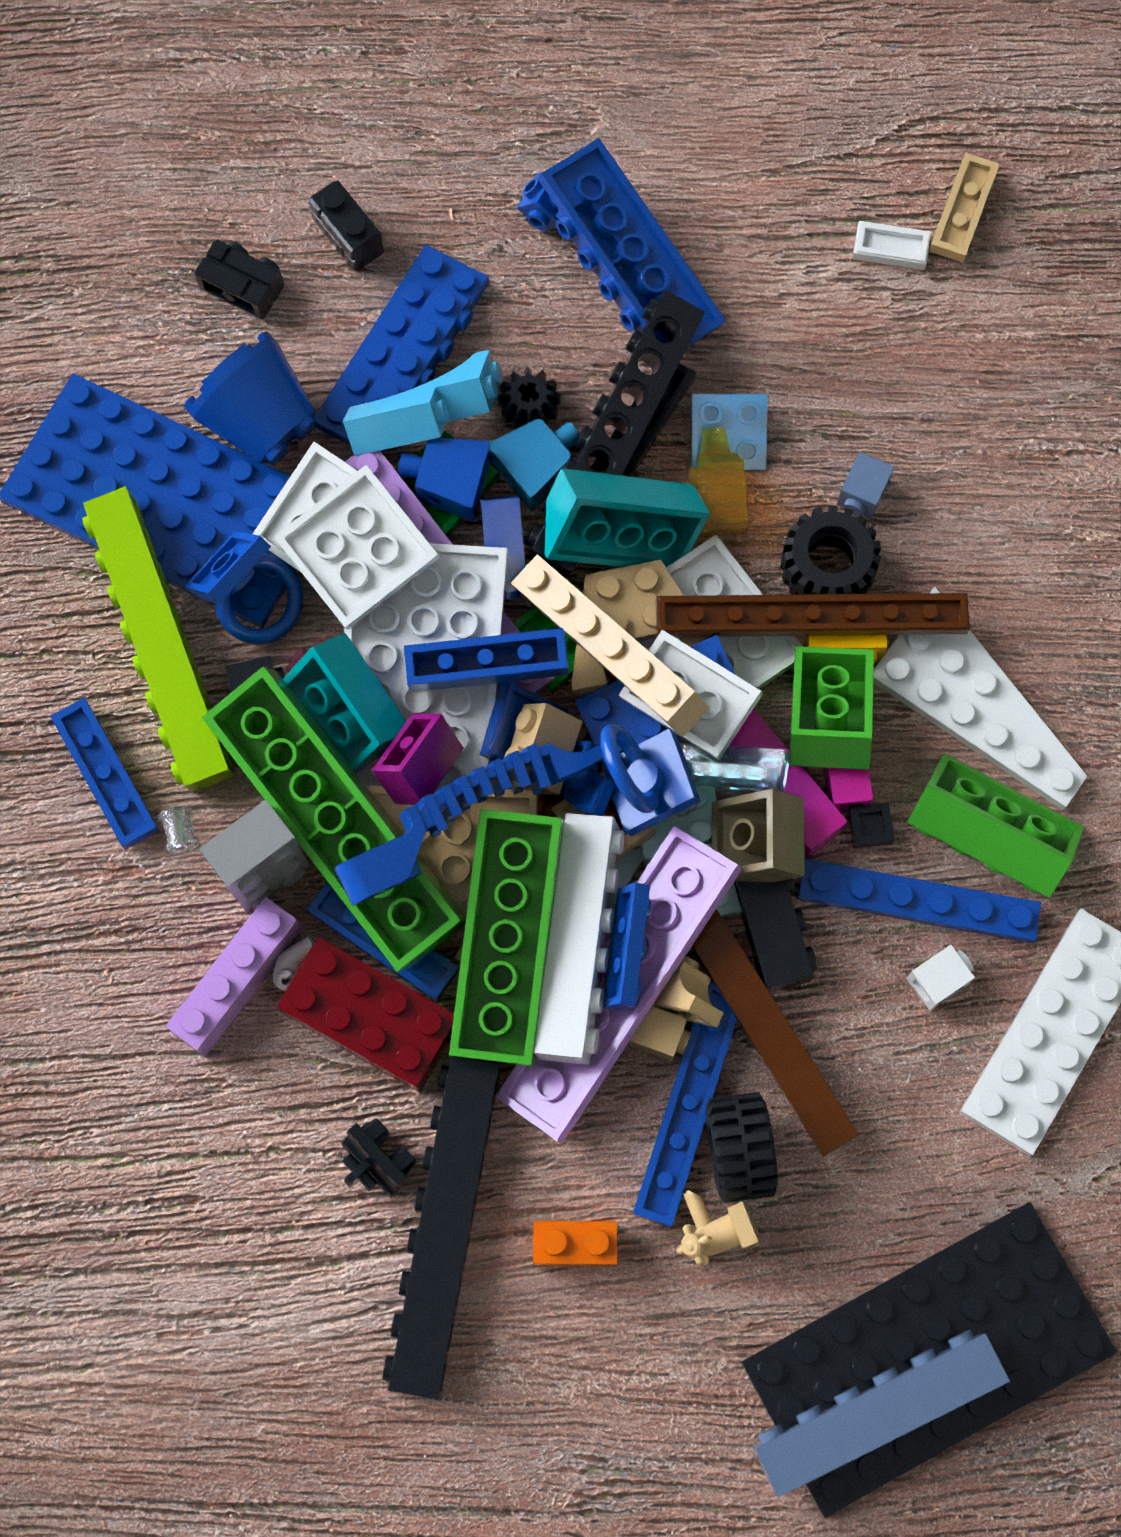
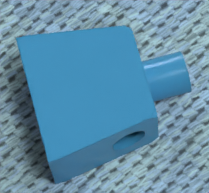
M536 419L490 442L492 456L490 463L499 470L502 478L532 512L548 497L561 468L564 467L569 458L573 459L568 450L576 444L580 434L570 422L552 432L543 420Z

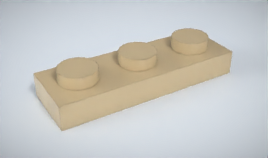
M965 152L931 242L929 252L964 263L997 174L999 163Z

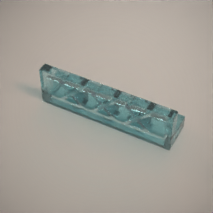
M680 743L695 786L763 791L773 788L784 792L791 756L786 750L728 746L720 760H717L693 744Z

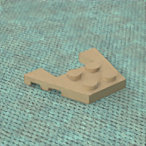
M661 559L586 574L583 594L638 642L657 638L656 596H684ZM710 637L679 638L681 642L690 647ZM578 644L576 645L571 684L573 695L595 691L607 686L604 667Z

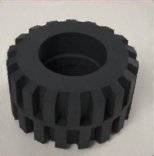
M829 506L827 512H823L822 508L818 507L812 510L811 517L804 513L799 517L797 525L793 523L785 540L780 568L783 570L782 579L784 584L790 583L789 592L791 595L867 594L880 564L881 556H879L881 545L880 541H874L877 533L873 526L870 528L865 527L866 518L860 515L856 519L852 516L854 510L845 508V512L842 513L837 512V506ZM820 546H834L847 554L852 566L838 573L825 572L814 565L809 557V552Z
M759 1092L710 1098L706 1106V1122L713 1173L719 1196L724 1203L775 1196L778 1187L777 1161L772 1127L765 1100Z

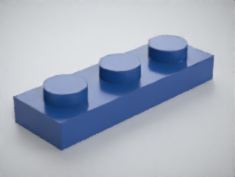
M635 882L617 890L603 1008L620 1011L635 1007L636 1001L641 994L640 964L647 948L644 938L645 924L650 916L652 907L651 900L649 899V885Z

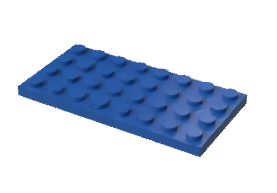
M72 373L1 489L0 502L99 549L96 539H91L84 527L82 518L87 516L83 503L126 486L137 499L166 582L188 592L184 586L234 531L253 534L289 480L290 475L267 464H260L250 456ZM253 568L255 572L250 581L238 592L230 594V605L235 616L263 629L284 593L286 586L275 572L266 568Z

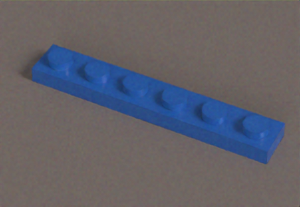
M811 859L804 860L805 877H801L797 900L1033 944L1036 941L1041 902Z
M712 981L708 985L709 999L715 1008L723 1012V1016L717 1028L693 1023L691 1035L679 1066L632 1214L671 1228L705 1124L706 1106L708 1100L713 1098L737 1022L736 1017Z

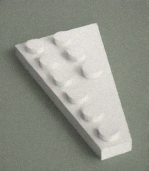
M934 586L930 593L940 592ZM971 631L968 634L899 635L875 667L874 684L1062 811L1067 807L1087 778L1084 771Z

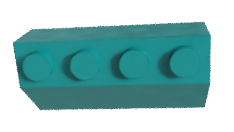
M561 468L546 499L545 556L548 560L618 567L661 559L665 567H668L691 551L711 513L693 484Z

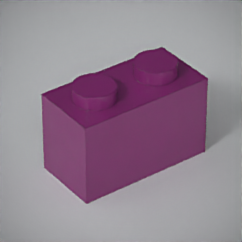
M412 713L373 767L372 772L395 804L416 805L424 796L431 793L434 794L435 789L446 773L453 767L455 760L464 747L442 714Z

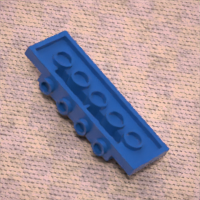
M600 138L540 174L539 182L559 209L555 215L558 219L556 221L558 232L565 240H573L579 249L577 257L580 264L587 271L593 269L600 279L598 286L601 294L606 300H614L622 311L620 312V320L628 331H642L647 322L641 318L651 298L658 301L665 290L705 312L687 348L726 322L721 312ZM654 331L655 337L660 342L669 343L668 337L664 332Z
M425 244L314 417L316 428L351 446L343 424L349 407L387 398L434 380L436 374L434 370L441 360L446 361L449 358L454 347L453 340L458 332H464L469 326L473 316L472 310L489 285V276Z

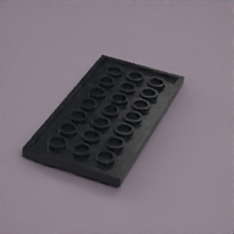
M1031 1202L1022 1205L741 1361L774 1426L781 1424L785 1431L799 1424L796 1418L798 1414L817 1405L820 1406L823 1412L837 1405L834 1397L855 1386L858 1387L861 1393L875 1386L872 1378L893 1367L896 1368L899 1374L913 1367L910 1361L911 1358L932 1348L937 1355L951 1348L948 1342L949 1339L965 1331L971 1330L974 1336L986 1333L1010 1382L807 1483L806 1486L823 1518H827L1118 1353Z

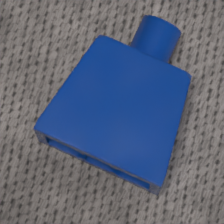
M451 438L427 440L423 457L402 453L398 474L399 476L417 479L415 489L419 501L467 521L474 522L492 457L490 442Z

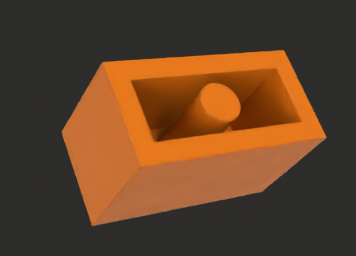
M533 1221V1265L544 1267H617V1221Z

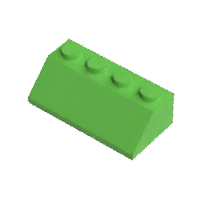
M945 753L941 757L907 821L915 826L920 833L930 837L934 836L944 841L959 854L970 855L985 863L993 872L1006 874L1021 882L1027 890L1041 893L1049 898L1070 866L1084 830V826Z

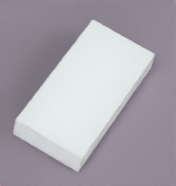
M859 221L852 259L925 270L931 232Z

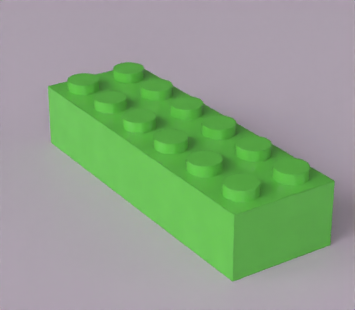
M480 809L449 1051L450 1056L531 1066L536 1064V1055L533 1051L564 829L562 818Z

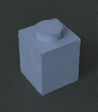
M859 451L841 489L837 505L842 506L844 510L845 508L854 510L852 516L859 517L862 515L872 519L888 486L894 466Z

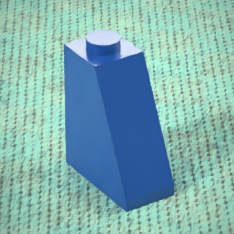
M519 495L481 498L485 547L508 549L505 599L520 598V592L511 584L525 568Z

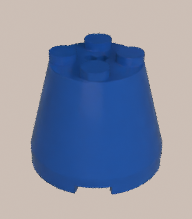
M265 331L257 337L260 341L258 344L252 347L251 344L246 346L244 343L224 359L202 381L203 385L200 388L202 394L197 400L193 395L188 398L184 404V409L194 420L260 464L268 461L271 466H274L289 452L286 449L287 444L295 437L299 441L303 440L316 428L315 420L313 419L316 412L279 343L268 331Z

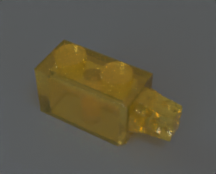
M725 428L702 429L700 455H697L695 467H689V483L695 486L711 513L700 532V538L713 537L715 535L718 537L746 535L749 524L744 459L737 453L730 452Z

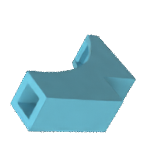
M489 350L477 352L455 369L428 383L387 398L349 407L343 424L354 456L439 438L442 436L445 425L449 421L490 413L494 399L498 397V387L503 381L498 361L493 362Z

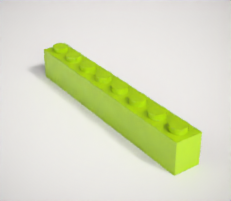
M125 486L84 502L83 505L87 516L83 517L82 521L91 539L95 538L99 551L95 552V558L103 573L108 572L112 583L111 586L107 587V591L114 607L121 608L124 620L120 622V627L128 643L133 642L137 655L132 657L133 664L141 679L146 678L150 691L145 692V697L152 713L159 714L162 726L158 728V733L165 749L171 748L175 762L170 765L178 785L184 784V787L194 793L237 776L229 752L202 718L203 715L212 709L136 497Z

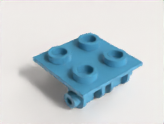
M692 394L691 470H766L768 394Z

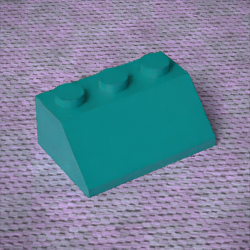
M346 633L312 646L283 678L356 774L383 755L406 723L405 718Z

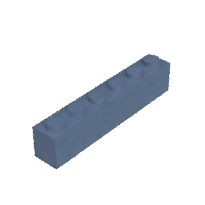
M971 1330L965 1331L948 1340L951 1348L937 1355L932 1348L911 1358L910 1361L913 1367L899 1374L895 1367L872 1378L875 1386L861 1393L858 1387L855 1386L834 1397L837 1405L823 1412L820 1406L817 1405L798 1414L796 1418L799 1424L785 1431L781 1424L758 1434L757 1436L761 1443L752 1448L775 1496L781 1497L1010 1382L986 1333L974 1336Z

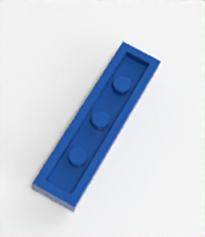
M85 697L51 715L53 723L121 846L126 850L160 831Z
M328 881L306 909L311 916L436 1003L460 971L458 966L435 950H432L408 971L397 972Z

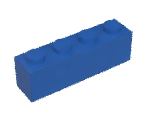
M564 628L404 646L407 685L412 692L569 675Z

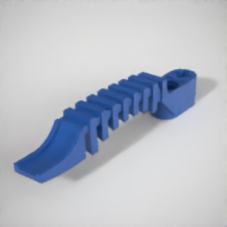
M535 743L527 746L520 753L519 751L509 753L503 760L499 758L491 761L485 768L482 766L474 769L468 776H461L451 785L447 784L439 788L434 794L431 793L424 796L416 806L412 805L406 808L399 815L406 829L404 835L335 867V871L352 906L397 887L423 873L416 858L425 832L429 831L432 838L441 835V831L448 828L447 823L454 821L456 816L470 809L471 804L487 800L488 795L493 793L496 798L504 795L506 789L512 788L515 795L523 792L524 787L529 785L533 795L542 793L543 788L565 781L604 759L601 745L587 751L569 752L559 749L551 743L541 747H537Z

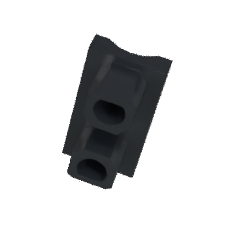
M375 1118L362 1127L356 1123L347 1130L348 1135L341 1144L349 1152L342 1162L351 1171L344 1182L351 1188L360 1181L369 1192L379 1185L391 1198L402 1187L407 1174L413 1168L416 1160L403 1147H400L389 1157L379 1148L390 1136L388 1129L379 1119Z

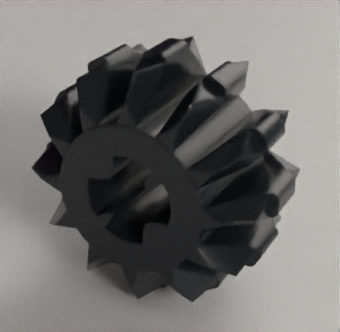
M529 367L525 369V376H520L513 371L510 375L511 382L502 381L500 385L502 394L497 397V404L502 408V419L504 421L512 420V428L515 430L523 424L526 425L536 419L543 420L548 426L547 418L556 419L558 416V409L556 407L561 404V395L556 392L557 383L554 379L546 381V373L543 370L536 376L532 375Z

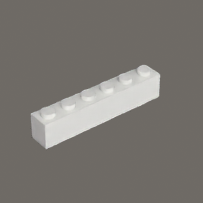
M565 814L533 1051L541 1060L589 1065L591 1054H596L598 1050L599 1030L594 1029L596 1013H602L604 989L599 988L601 973H607L609 949L604 948L606 933H612L614 922V909L610 908L611 893L616 894L619 887V870L615 869L616 854H622L624 848V831L620 830L614 817Z

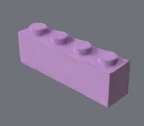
M265 897L165 1027L206 1057L275 967L277 957L281 952L289 948L301 933L303 928L298 920Z

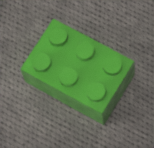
M795 646L789 766L870 769L873 735L874 650Z

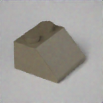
M772 788L712 802L711 848L742 868L735 881L778 882L805 877L803 797Z

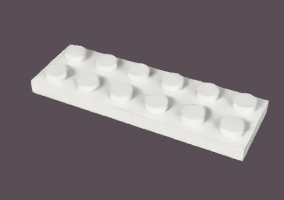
M1081 908L1077 911L959 1111L966 1118L1029 1157L1036 1151L1121 1003L1120 931Z

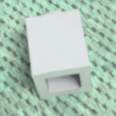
M949 945L911 971L906 979L929 1011H931L969 985L975 977L972 974L974 970L973 965L965 953L961 950L956 952L953 946Z

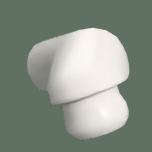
M309 935L281 952L277 957L273 972V982L279 990L286 991L312 948L314 941Z

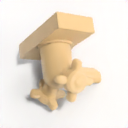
M690 1190L683 1194L695 1225L687 1224L683 1227L685 1236L681 1241V1246L676 1249L679 1255L694 1257L697 1265H707L709 1263L708 1256H714L739 1246L749 1249L763 1243L747 1203L742 1201L727 1207V1215L711 1221L702 1196Z

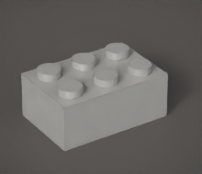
M266 799L199 848L245 912L252 908L255 910L265 897L272 900L274 897L272 893L282 885L290 886L299 881L306 873L304 869L310 865L296 838Z

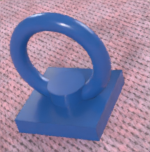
M234 531L189 580L184 588L195 598L215 603L218 619L227 632L236 639L249 644H267L276 641L286 635L299 618L303 604L300 580L288 563L278 556L266 553L271 546L260 535ZM253 568H266L275 572L283 580L287 590V606L282 617L275 624L264 629H252L241 624L234 616L230 605V594L238 592L250 581L255 572Z
M609 724L603 728L600 735V744L605 762L601 765L605 776L615 784L612 797L625 833L634 836L701 802L677 734L669 728L637 744L634 738L617 724ZM618 746L622 749L623 753H619Z

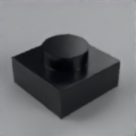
M889 802L849 807L848 815L853 848L893 844L894 834Z

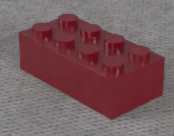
M320 937L313 944L276 1006L282 1015L418 1093L422 1091L451 1041L454 1013Z

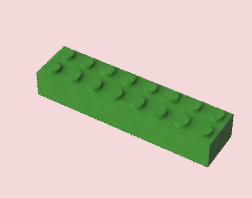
M263 666L202 716L203 720L262 797L267 800L288 827L298 844L397 972L408 971L466 924L464 912L419 854L416 859L423 872L421 875L352 906L335 871V867L403 834L277 671Z

